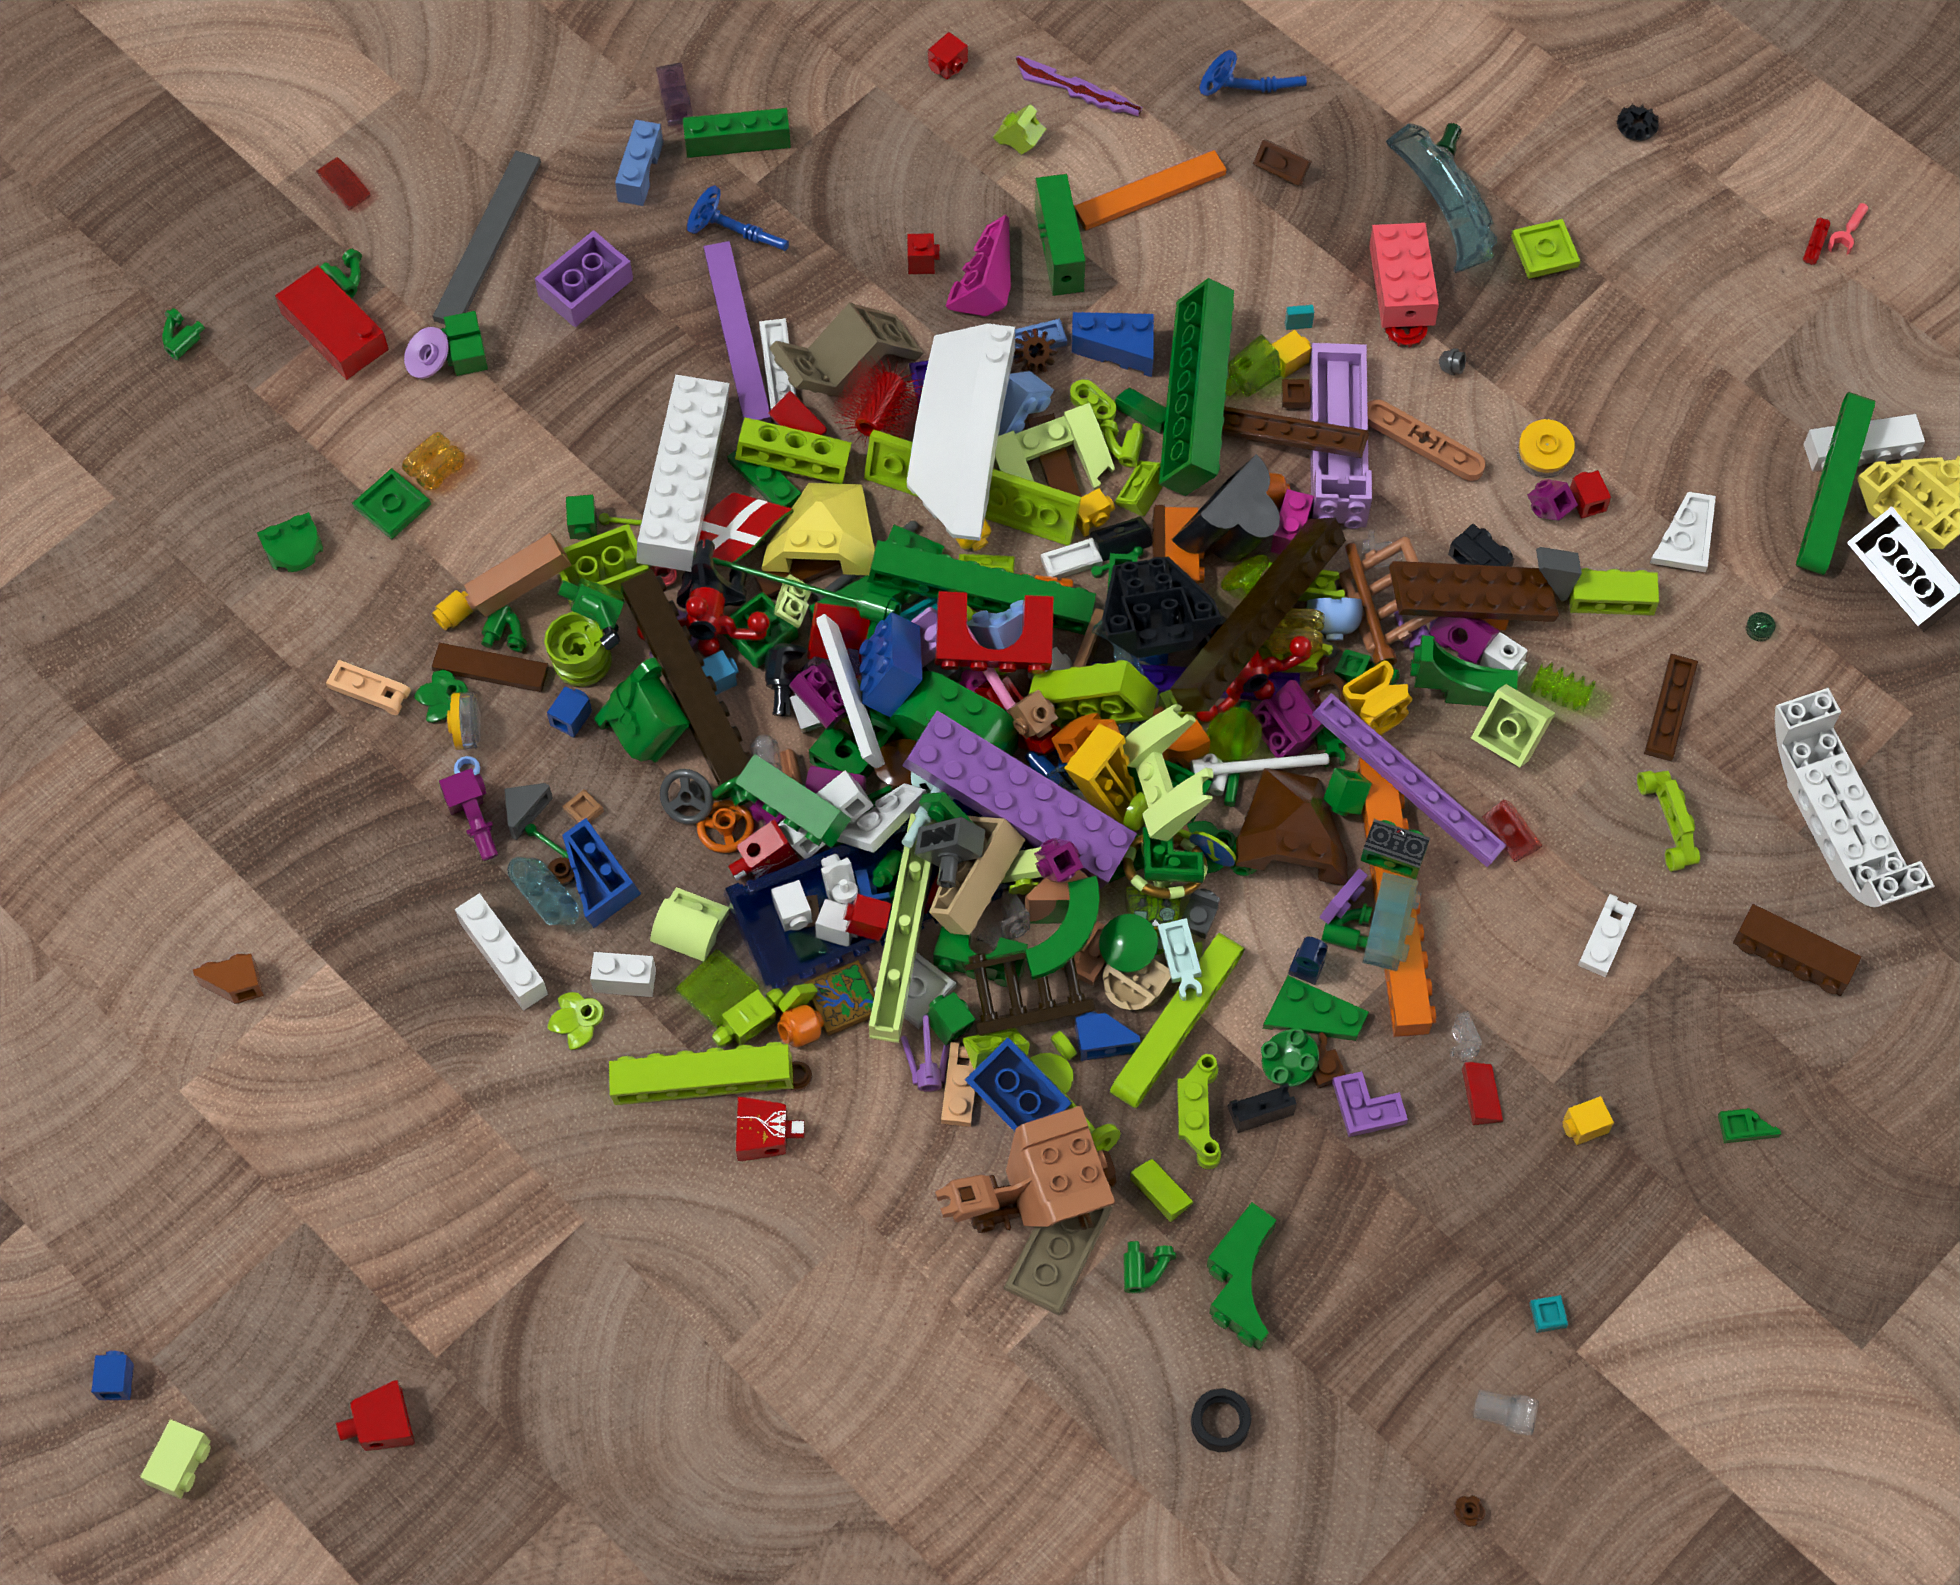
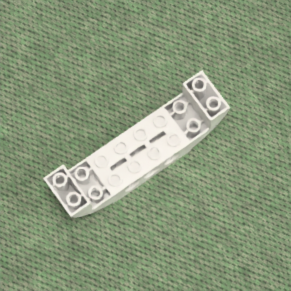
M1829 688L1776 705V739L1781 763L1788 782L1787 786L1837 882H1841L1855 899L1870 907L1882 906L1934 888L1935 886L1921 861L1906 865L1833 727L1841 714V710Z

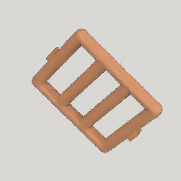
M1402 537L1379 551L1373 549L1365 554L1366 559L1361 561L1364 572L1400 551H1403L1406 561L1419 562L1410 539ZM1350 567L1339 574L1338 580L1342 589H1344L1346 598L1360 599L1359 592H1355L1351 582L1354 576ZM1390 574L1369 585L1371 596L1392 585ZM1396 599L1376 610L1379 621L1398 611ZM1363 612L1358 630L1367 652L1374 654V641L1367 618ZM1416 616L1384 635L1387 645H1390L1397 640L1405 641L1412 637L1411 632L1438 617Z

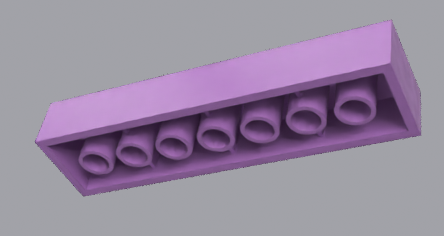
M938 710L930 719L902 765L984 817L1006 819L1025 839V842L1034 848L1041 847V844L1052 838L1072 842L1080 854L1079 859L1083 865V868L1080 870L1087 877L1097 876L1099 888L1109 883L1137 835L1134 831Z

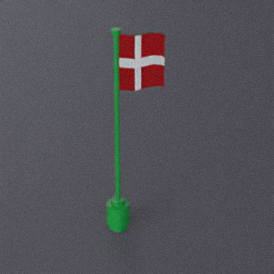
M733 492L716 504L703 519L699 541L703 540V548L705 547V539L711 540L715 544L712 559L714 564L856 604L860 617L879 623L881 620H885L891 612L900 616L901 603L897 602L894 597L868 590L859 599L735 564L753 550L779 521L794 512L792 508Z

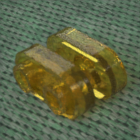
M436 432L405 457L402 463V470L410 477L417 476V483L426 491L437 489L453 472H458L463 467L465 454L456 445L450 446V440L441 432Z
M1291 608L1267 638L1266 647L1273 653L1285 654L1290 652L1289 645L1294 637L1305 636L1311 641V655L1315 654L1323 647V634L1320 631L1324 629L1325 615L1315 609Z

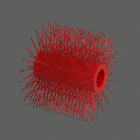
M885 367L883 370L881 369L883 373L878 368H875L877 375L871 372V370L874 371L872 368L862 369L864 371L862 372L863 374H859L863 378L856 377L858 379H855L857 382H854L857 384L856 387L852 386L854 388L852 389L853 391L849 390L853 395L846 394L848 397L843 395L847 398L844 399L847 402L845 404L840 402L844 405L842 407H846L843 412L848 413L844 417L851 419H844V421L835 423L854 422L855 424H850L855 425L851 426V428H857L860 433L864 434V436L866 435V439L867 436L870 438L873 430L885 432L886 434L891 433L896 437L901 431L905 432L903 429H905L906 424L904 423H909L907 421L909 420V414L915 415L910 411L914 407L911 404L914 405L916 403L915 405L919 406L917 404L919 403L917 401H920L917 399L918 396H913L917 392L910 390L923 388V386L906 387V385H909L907 383H911V381L903 380L908 377L907 375L901 378V373L897 375L895 372L892 373L891 370L890 372H885Z

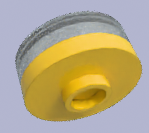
M1550 419L1534 421L1521 434L1517 446L1518 461L1522 468L1533 476L1539 478L1555 477L1564 472L1571 461L1575 449L1574 438L1569 429L1560 422Z
M476 692L452 693L450 710L447 712V724L449 733H452L456 750L480 748L482 723Z

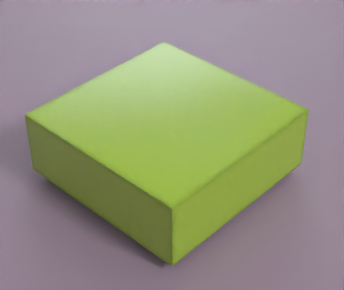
M813 983L794 985L782 998L778 1006L784 1013L797 1006L807 1005L818 990Z

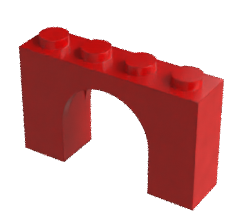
M939 591L937 598L935 665H940L944 670H957L959 666L970 667L972 671H986L987 668H999L1000 672L1005 673L1016 672V669H1028V673L1031 674L1045 673V670H1050L1052 665L1054 596L1025 595L1023 600L1021 636L1011 646L993 650L982 647L969 634L967 628V592Z

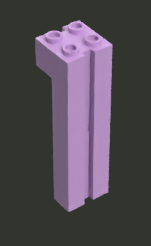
M1312 343L1310 355V421L1368 430L1366 345ZM1368 440L1361 458L1310 450L1311 495L1314 496L1311 519L1336 517L1338 523H1344V527L1350 529L1366 527L1372 502V470H1368Z

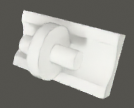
M833 854L822 859L823 868H821L828 900L844 903L845 905L852 903L858 894V888L848 857L840 860L837 854Z

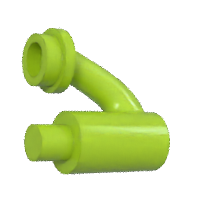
M1104 420L1099 426L1112 455L1119 459L1121 465L1129 468L1136 467L1145 438L1142 433L1143 425L1133 423L1131 430L1126 432L1123 446L1121 447L1115 439L1119 432L1118 424L1112 420Z

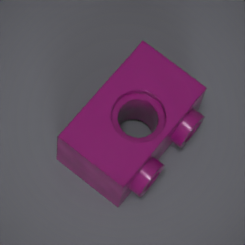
M1438 617L1429 634L1435 637L1439 645L1445 648L1451 647L1457 651L1460 659L1476 664L1481 661L1484 650L1500 631L1482 619ZM1460 628L1467 632V641H1463L1459 637L1458 631Z

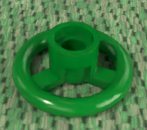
M739 775L723 783L712 792L714 801L731 797L735 807L750 801L741 795L743 789L735 783Z

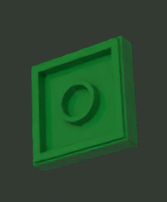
M391 468L353 501L352 505L356 511L392 540L431 505L429 498Z

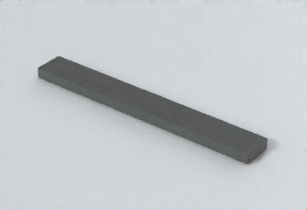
M515 151L433 314L435 322L445 324L443 317L468 311L541 164L540 157Z

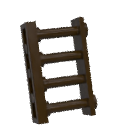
M1025 950L986 958V953L969 956V962L962 963L965 971L974 969L982 1009L981 1020L974 1021L976 1033L983 1035L1095 1011L1093 999L1085 997L1084 993H1081L1074 957L1064 966L1069 991L1067 1001L1056 1004V1000L1052 999L1048 976L1036 979L1041 1001L1038 1002L1039 1007L1027 1010L1026 1005H1023L1014 962L1015 960L1026 958ZM1003 963L1012 1008L1009 1009V1014L998 1016L997 1011L994 1012L985 967Z

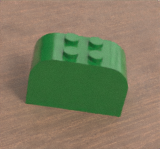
M933 671L922 672V681L890 718V722L896 728L891 734V738L894 740L912 739L918 741L930 719L938 710L1010 756H1013L1018 749L1019 732L1016 730L1013 724L1014 719L1009 713L988 699Z

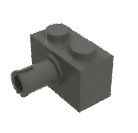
M963 817L919 827L915 855L940 867L937 885L944 888L955 887L958 864L982 857L985 829Z

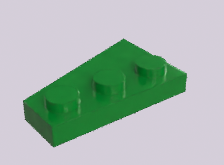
M1287 975L1262 1029L1273 1030V1028L1291 1030L1299 1028L1303 1032L1316 1034L1323 1032L1326 1037L1356 1041L1369 1012Z

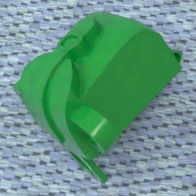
M654 657L642 662L625 681L617 685L610 694L609 700L603 705L594 720L601 730L609 727L613 728L620 743L631 758L641 762L652 760L656 763L688 728L690 722L660 680L662 667Z

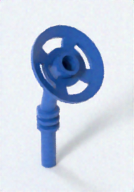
M1228 50L1219 55L1208 67L1200 83V92L1204 96H1209L1222 87L1257 90L1265 93L1266 90L1271 92L1273 89L1276 92L1277 89L1307 86L1306 76L1277 79L1275 76H1272V79L1267 77L1266 80L1264 77H1261L1260 80L1234 78L1232 73L1236 65L1237 54L1232 50ZM1213 83L1214 87L1209 91V84Z
M711 186L705 190L690 213L687 230L692 234L698 233L709 222L711 224L715 222L742 234L744 239L754 241L755 243L763 242L784 251L789 246V241L763 232V229L750 223L745 225L720 214V210L717 208L721 192L717 186Z

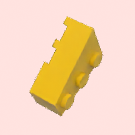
M1099 723L1075 755L1070 758L1064 769L1091 806L1123 825L1126 810L1136 795L1134 779L1129 775L1127 766L1130 764L1129 757L1124 754L1123 745L1126 743L1125 737Z

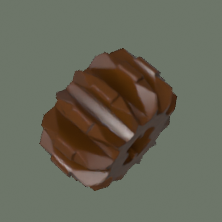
M1034 328L1031 331V336L1027 331H1023L1021 333L1023 340L1015 339V345L1019 348H1015L1014 355H1019V358L1013 362L1015 365H1018L1020 362L1024 363L1021 372H1026L1031 367V372L1035 375L1038 372V368L1042 373L1048 371L1046 364L1051 366L1055 364L1054 359L1050 356L1058 354V350L1049 348V346L1055 343L1054 339L1048 342L1045 341L1048 332L1044 331L1038 337V330ZM1036 346L1039 348L1037 353H1040V355L1033 358L1030 356L1032 351H1028V349Z

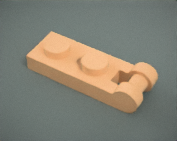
M338 660L326 682L329 689L382 708L392 715L400 713L403 699H407L411 692L408 686L341 660ZM387 691L393 693L391 699L384 697Z
M951 1042L941 1124L971 1127L975 1090L965 1079L974 1071L971 1061H969V1066L958 1065V1058L969 1059L965 1046H960L959 1042Z

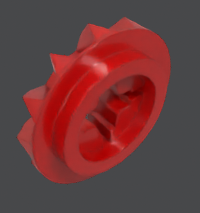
M1428 326L1407 327L1410 329L1409 334H1406L1401 329L1402 327H1388L1384 329V333H1387L1389 341H1395L1398 347L1403 344L1410 348L1413 344H1420L1422 339L1426 337Z

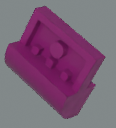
M824 662L818 666L813 665L799 673L790 683L789 687L827 730L832 729L840 720L848 716L834 673Z
M1289 680L1271 699H1264L1247 717L1276 758L1299 755L1315 742L1313 738L1325 727L1312 716L1317 708L1296 680Z

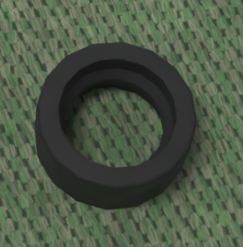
M1225 1388L1212 1389L1201 1395L1194 1405L1191 1417L1192 1433L1197 1441L1208 1450L1215 1452L1231 1451L1239 1447L1248 1436L1252 1420L1250 1408L1245 1399L1235 1391ZM1223 1402L1235 1408L1240 1421L1237 1431L1228 1438H1217L1209 1434L1203 1426L1202 1420L1204 1411L1208 1406Z

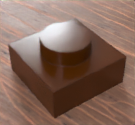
M1282 379V408H1309V379Z

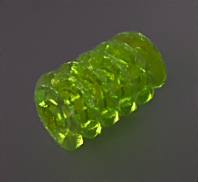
M1542 663L1530 692L1534 694L1541 688L1542 698L1547 697L1551 692L1552 702L1555 703L1562 697L1563 707H1567L1573 702L1574 712H1577L1582 706L1584 707V712L1596 686V681L1593 680L1588 686H1585V676H1582L1576 682L1574 681L1575 672L1572 671L1567 677H1564V667H1561L1555 673L1553 672L1554 663H1549L1545 668H1543Z

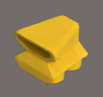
M1382 661L1343 687V695L1349 709L1380 736L1402 723L1409 714V710L1406 707L1412 701V697L1408 693V684L1390 685L1394 669L1388 661Z

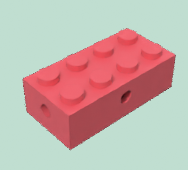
M1426 223L1372 225L1369 247L1382 328L1435 325L1439 302Z

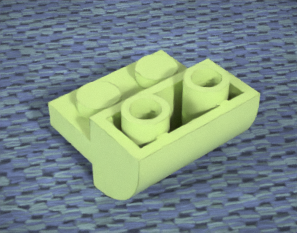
M676 887L670 898H665L659 908L653 924L650 941L704 962L716 943L717 933L729 916L730 907Z

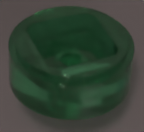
M1757 612L1749 617L1745 627L1746 633L1755 641H1766L1772 637L1776 623L1769 614Z

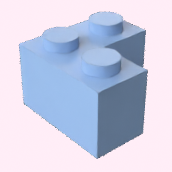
M1031 371L1010 373L998 435L1000 436L1014 431L1015 434L1021 432L1025 426L1024 421L1028 414L1042 412L1049 406L1051 402L1050 396L1054 389Z
M1023 600L1012 603L1010 609L1005 612L995 614L988 613V611H980L972 616V620L968 621L967 625L979 645L988 649L999 650L1011 646L1019 639L1022 634Z

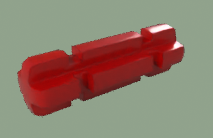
M1820 217L1816 220L1803 257L1805 263L1811 265L1817 263L1831 224L1828 219Z

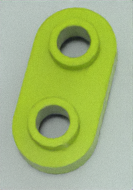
M1081 379L1072 384L1070 400L1076 407L1090 403L1099 425L1104 420L1113 421L1115 419V402L1092 381ZM1086 395L1087 398H1081L1079 396Z

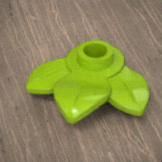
M568 992L558 997L561 1009L551 1016L547 1027L554 1033L567 1034L569 1049L575 1050L584 1046L592 1039L594 1026L598 1025L604 1017V1008L594 998H584L579 993ZM591 1007V1014L589 1016H585V1011Z

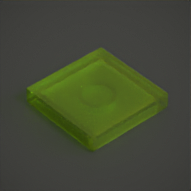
M718 949L675 988L676 992L716 1029L723 1025L722 1014L755 990H760L757 983Z

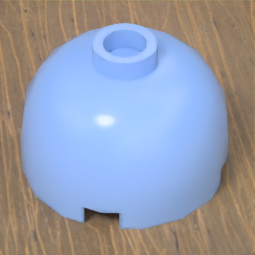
M1318 598L1307 600V620L1313 630L1319 634L1326 635V640H1343V635L1354 632L1362 620V599L1341 598L1339 600Z

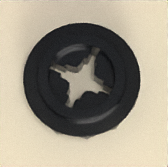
M1631 104L1629 108H1623L1618 115L1617 127L1625 137L1631 140H1647L1656 134L1659 127V116L1654 115L1653 108L1646 109L1643 104L1640 107ZM1643 118V123L1638 122L1633 125L1634 119L1639 120Z

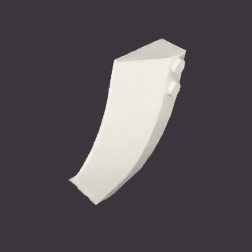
M984 324L935 335L933 339L915 425L907 488L913 494H917L923 501L924 507L935 519H939L944 524L946 531L952 538L977 541L981 539L989 500L1001 417L1015 352V327Z

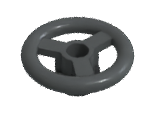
M675 770L669 773L661 784V804L665 812L679 823L696 824L703 821L710 814L714 804L713 791L709 782L694 770ZM680 778L681 789L678 797L670 802L668 797L669 787L673 781ZM686 792L691 795V798L687 796ZM683 804L686 806L692 805L701 811L696 815L686 816L680 814L675 809Z

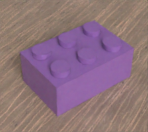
M593 230L535 278L538 297L572 326L576 327L633 280L630 260Z

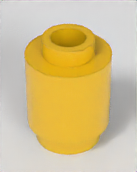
M455 590L436 605V610L431 613L434 620L445 631L450 627L454 628L474 612L466 601L465 597L468 594L465 591L460 593L458 590Z

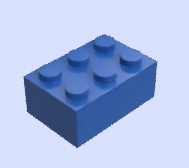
M893 612L885 620H881L877 624L874 634L869 640H864L859 650L861 655L859 671L861 672L860 690L862 691V704L890 718L922 681L920 626Z
M1007 1038L965 1079L1014 1132L1022 1124L1065 1111L1072 1104L1065 1094L1010 1038Z

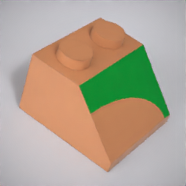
M1078 870L1071 879L1061 883L1044 878L1025 896V921L1028 924H1062L1069 907L1068 882L1088 877L1081 870Z

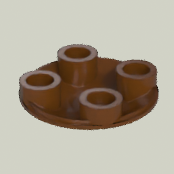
M897 739L886 743L880 748L885 764L877 769L874 768L878 778L890 785L891 789L894 790L904 783L912 785L911 771L902 765L917 741Z

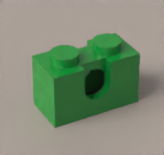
M825 729L809 749L810 763L816 767L822 766L823 768L838 771L846 770L849 773L865 776V780L874 771V767L862 759L859 748L851 742L850 735L842 729ZM842 753L850 754L847 758H840Z

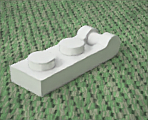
M1609 894L1578 966L1603 977L1607 975L1637 905L1631 902L1626 904L1617 900L1618 897ZM1615 911L1622 914L1621 921L1611 917V912Z

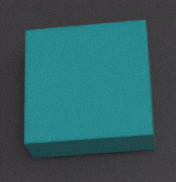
M1300 305L1287 307L1284 321L1285 329L1312 328L1315 313L1314 306Z
M1561 1295L1530 1301L1529 1304L1537 1333L1567 1328L1568 1321Z

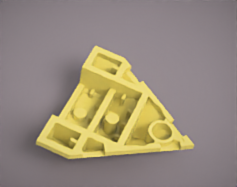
M1957 456L1956 460H1943V457L1901 460L1898 464H1886V461H1879L1872 464L1858 476L1857 480L1868 512L1877 519L1890 507H1893L1928 549H1944L1960 535V456Z

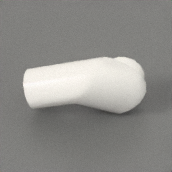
M1210 753L1203 758L1204 762L1209 761L1210 764L1223 763L1215 754ZM1229 774L1213 775L1209 790L1212 795H1223Z

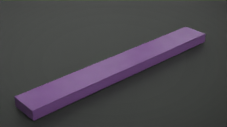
M730 241L704 246V253L743 421L746 417L770 423L772 422L771 417L768 415L770 410Z
M1332 693L1313 712L1312 716L1486 867L1506 847L1505 843Z

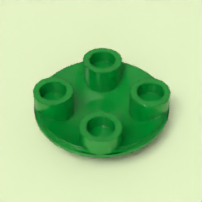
M1123 914L1113 918L1105 925L1100 935L1099 948L1103 959L1109 966L1122 973L1135 972L1146 967L1157 954L1158 937L1154 927L1147 919L1136 914Z
M1299 1028L1282 1031L1265 1042L1261 1047L1263 1071L1270 1081L1279 1086L1288 1083L1289 1087H1294L1306 1082L1314 1074L1319 1063V1050L1316 1042L1310 1035Z

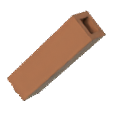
M549 533L466 583L464 586L469 594L465 597L466 601L473 611L479 610L487 617L570 567L571 563L560 542Z

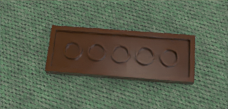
M1392 561L1389 566L1399 615L1555 622L1559 617L1553 589L1539 568Z

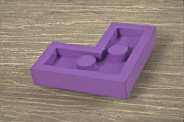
M1362 1071L1333 1078L1332 1083L1348 1137L1407 1124L1408 1118L1400 1092L1370 1099Z

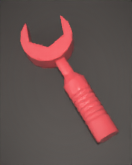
M1860 203L1846 225L1847 230L1845 232L1837 231L1831 235L1828 243L1830 252L1832 251L1833 244L1841 243L1848 248L1847 255L1851 252L1854 239L1850 233L1857 229L1868 211L1866 204Z

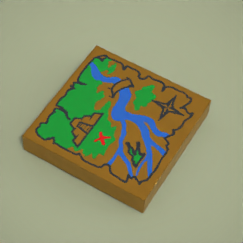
M859 960L804 982V984L813 983L818 990L811 1001L815 1010L819 1011L822 1015L823 1027L827 1036L870 1019L875 994Z

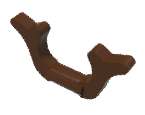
M1326 673L1305 680L1300 686L1307 695L1311 690L1332 685L1338 690L1339 700L1343 704L1346 702L1343 695L1345 684L1334 673Z

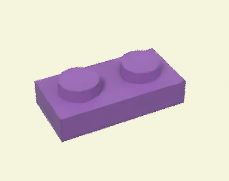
M1359 868L1328 904L1320 918L1327 924L1335 916L1341 919L1351 907L1348 901L1351 899L1355 902L1365 890L1362 883L1368 875Z

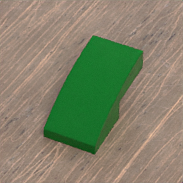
M1345 649L1334 673L1345 681L1350 682L1373 668L1375 664L1372 662L1371 656ZM1394 669L1390 685H1396L1400 677L1399 670Z

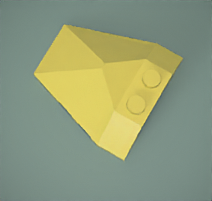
M808 483L802 495L792 507L794 512L786 516L768 543L761 567L762 571L790 572L792 559L840 560L843 574L869 575L875 548L863 486L861 484Z

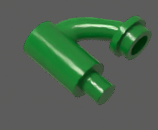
M349 249L342 256L344 265L347 268H351L349 278L337 266H331L327 262L323 263L320 268L350 298L355 296L361 279L360 261L362 254L358 250Z
M172 308L164 312L167 319L163 328L162 342L168 355L174 360H178L201 339L199 334L205 327L201 322L197 321L192 326L186 325L173 337L174 327H180L184 318L178 310Z
M505 605L488 616L481 632L484 636L481 644L484 647L492 648L494 641L500 640L506 624H509L512 634L507 637V647L515 652H522L527 647L528 642L523 638L521 623L517 615L512 612L508 605Z
M888 851L873 871V884L875 886L882 887L883 885H888L894 877L897 884L902 860V853L900 851ZM896 888L890 894L891 905H893Z
M1364 903L1363 908L1348 910L1341 919L1335 916L1329 924L1325 923L1321 940L1325 943L1355 950L1356 946L1368 949L1371 938L1359 935L1360 930L1342 925L1359 919L1358 924L1360 925L1362 923L1368 924L1373 907L1367 906V903Z
M1128 1242V1252L1123 1254L1124 1291L1132 1294L1143 1293L1146 1291V1288L1154 1285L1164 1273L1169 1261L1176 1259L1174 1247L1167 1245L1156 1247L1153 1259L1157 1260V1263L1149 1273L1145 1274V1254L1140 1252V1242Z

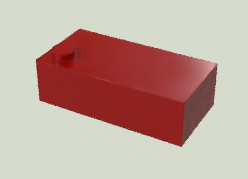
M318 265L275 295L281 314L346 380L389 350L384 331Z

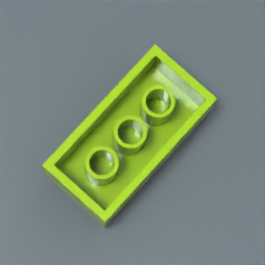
M1118 660L1114 663H1096L1093 666L1071 667L1070 669L1057 671L1048 670L1042 674H1034L1029 694L1039 690L1044 698L1053 704L1058 719L1051 724L1062 729L1069 722L1092 713H1099L1101 719H1114L1116 724L1149 720L1153 715L1159 689L1147 677L1143 676L1132 663Z

